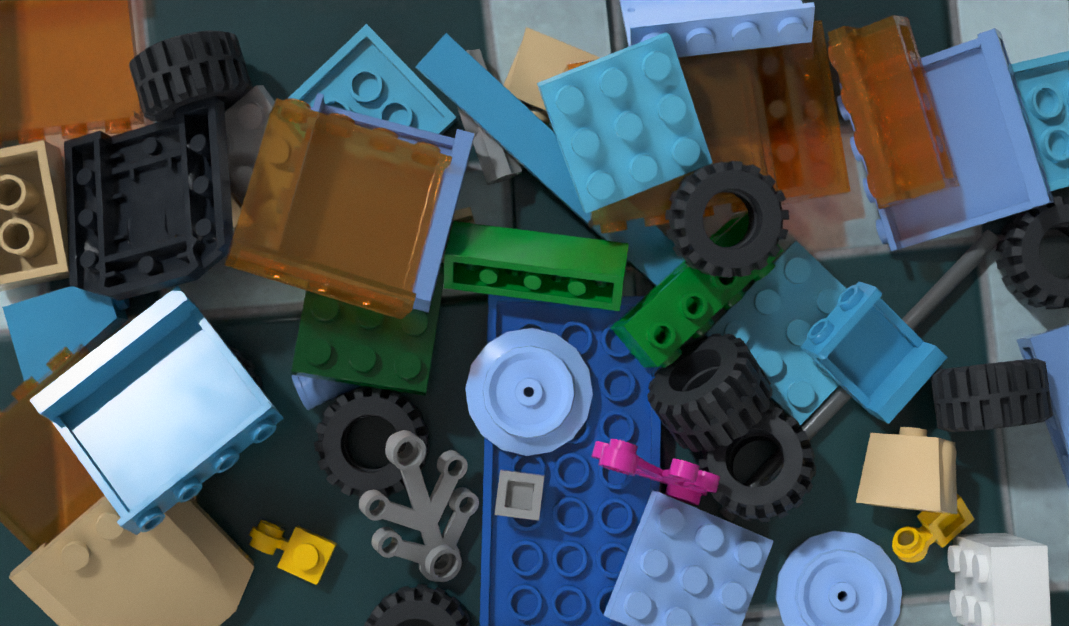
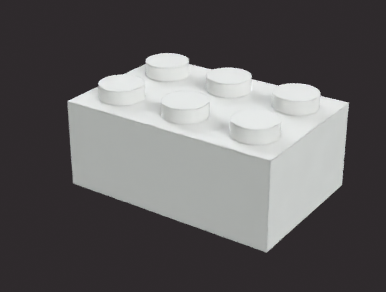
M1007 533L958 534L953 538V545L948 547V565L950 571L955 572V590L950 591L949 602L953 617H957L958 623L963 626H1051L1047 545Z

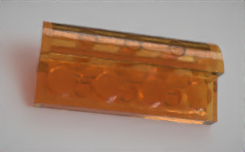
M892 15L862 28L842 26L827 32L829 36L828 56L832 66L838 72L842 86V102L851 115L855 128V145L864 158L868 171V188L876 199L878 208L884 209L960 186L908 17Z
M822 20L813 22L812 42L740 50L759 168H761L760 173L763 176L770 175L776 181L773 185L776 191H783L786 200L782 201L781 205L801 203L804 200L851 192Z

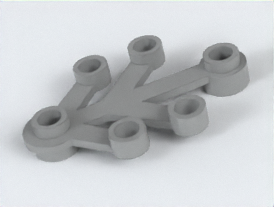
M402 430L396 432L388 438L385 453L387 459L401 471L412 508L391 502L380 491L373 489L361 496L359 509L370 520L378 521L384 519L420 531L425 545L402 540L401 536L392 528L382 527L374 533L372 546L385 558L397 556L418 563L420 572L428 580L434 582L449 581L458 574L462 564L460 551L456 545L469 517L476 512L479 506L478 497L469 489L460 487L454 490L458 479L462 478L467 471V461L453 450L442 453L437 461V469L441 475L429 498L419 467L426 455L425 443L410 431ZM406 442L405 449L397 453L400 446ZM457 460L456 466L451 471H448L449 464ZM468 497L467 503L459 508L460 502ZM379 499L378 507L370 511L369 508L372 502ZM447 503H449L453 513L441 534L438 522ZM392 537L391 543L382 548L383 542L387 538ZM442 555L441 559L438 562H436L438 557Z

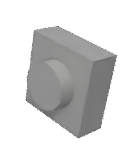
M500 469L494 515L539 521L545 475Z

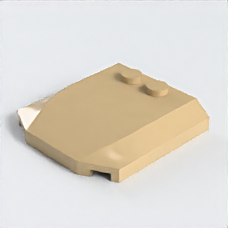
M104 495L49 544L45 542L10 573L9 579L58 626H220L236 612L254 569V561L193 498L186 502H178L164 513L165 518L157 527L136 535L120 527L117 521L121 517Z

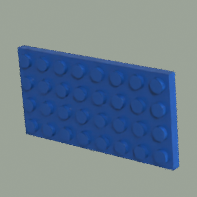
M488 294L487 344L504 333L515 330L534 328L555 333L577 349L588 367L593 397L587 420L572 440L552 452L525 456L501 450L484 437L480 626H627L604 616V612L652 490L659 492L660 482L636 474L632 476L599 466V460L591 456L596 441L609 444L611 439H618L638 446L636 455L660 468L661 420L650 406L651 404L647 397V394L650 392L648 389L650 381L655 378L654 374L659 367L644 368L610 328L644 296H622L620 311ZM526 387L524 394L527 397L533 396V388ZM500 469L545 475L539 521L494 515Z

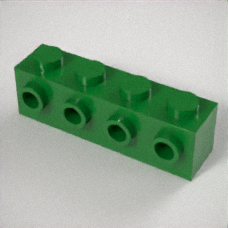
M748 211L734 214L709 237L710 240L721 247L736 245L747 231L749 224ZM782 248L777 254V256L784 251ZM769 257L766 260L768 265L761 270H752L750 275L743 277L733 276L731 278L701 273L702 271L689 267L685 264L686 260H684L610 328L644 368L659 366L665 368L682 354L683 351L680 346L690 337L693 339L700 337L712 327L714 321L711 317L721 308L727 310L744 297L745 293L742 289L752 279L756 282L768 275L776 266L773 262L776 257Z
M454 221L444 253V288L620 311L629 243Z

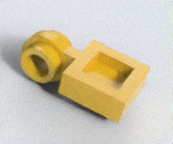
M957 494V514L922 511L917 515L922 526L920 528L910 526L900 528L893 537L892 549L897 557L904 562H919L926 556L929 546L934 541L943 548L975 519L961 496Z
M260 520L258 526L252 527L249 533L252 537L250 546L269 555H274L276 548L283 550L284 553L279 561L278 568L315 585L320 583L337 543L301 526L295 527L290 540L282 537L285 531L283 528L271 522Z

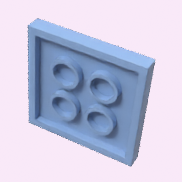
M652 490L604 616L627 626H742L774 541Z

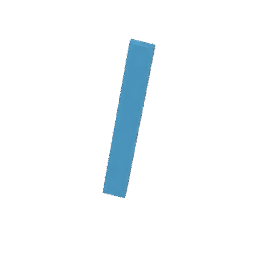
M447 33L415 67L603 240L629 243L627 261L654 286L658 285L685 260L682 256H677L673 250V247H675L674 242L668 239L660 229L626 198L586 214L582 209L555 133Z

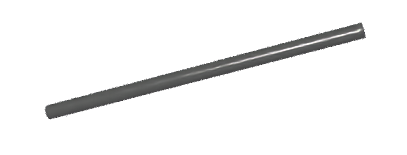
M986 230L902 320L915 331L1000 242L999 238L993 232ZM840 385L800 425L809 441L851 398ZM780 448L752 475L744 486H765L782 471L784 456ZM724 507L719 510L731 523L739 516L731 514Z

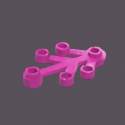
M611 439L609 444L600 441L595 442L591 457L599 460V466L615 472L632 476L636 474L667 485L665 495L676 500L699 505L701 496H706L707 492H717L720 476L699 470L700 466L672 459L670 469L662 470L637 456L638 446L618 439Z

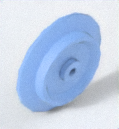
M534 328L509 331L486 344L471 364L465 388L469 415L482 436L501 450L525 456L552 452L572 440L587 420L593 397L590 372L577 349L555 333ZM532 387L534 390L533 396L527 397L524 394V389Z
M829 531L809 537L790 552L778 574L776 602L782 623L785 626H893L900 614L902 587L896 566L879 545L857 533ZM843 591V597L838 599V593Z

